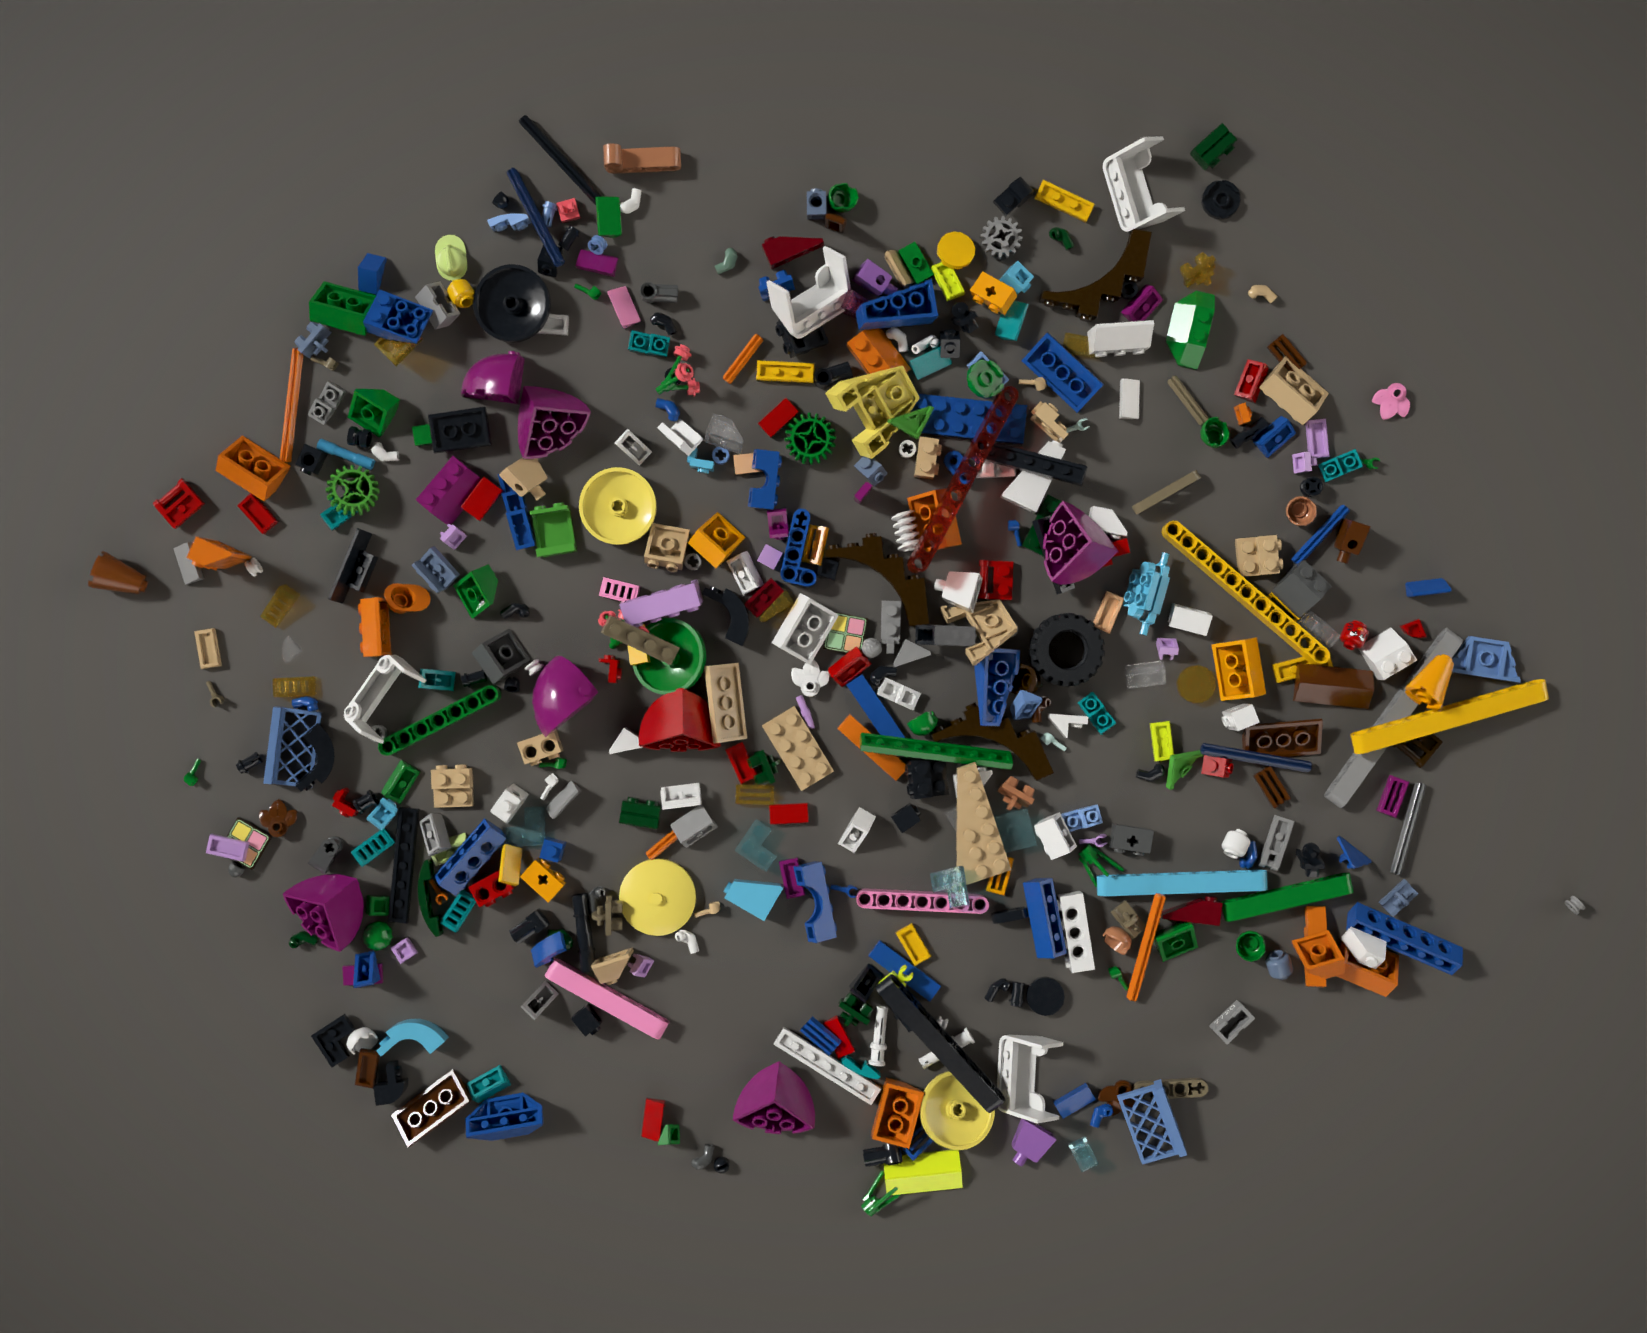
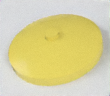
M614 467L598 472L585 484L579 499V513L586 529L595 538L612 545L629 544L640 539L648 532L656 516L657 502L652 487L640 474L627 468Z
M660 858L643 861L629 871L621 884L619 900L623 902L622 913L629 924L642 933L653 936L673 933L685 925L694 911L696 904L694 882L689 873L673 861Z
M950 1071L944 1072L932 1079L924 1090L920 1107V1119L927 1135L938 1145L953 1150H965L974 1147L987 1136L993 1125L995 1110L988 1113Z

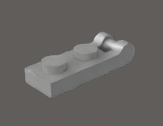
M1274 815L1262 854L1258 859V866H1267L1273 871H1278L1295 821ZM1270 854L1275 855L1273 860L1268 859Z

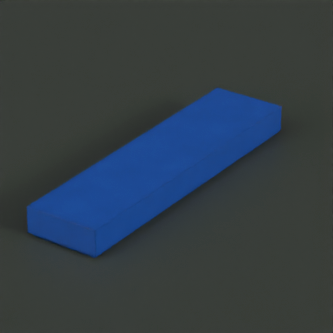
M862 674L846 684L880 735L905 738Z
M881 940L877 942L868 955L889 972L894 970L898 974L900 968L906 965L907 969L903 973L909 975L913 972L914 975L910 981L904 982L929 1002L941 987L939 983Z

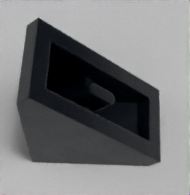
M868 963L849 985L850 991L865 1003L883 975Z

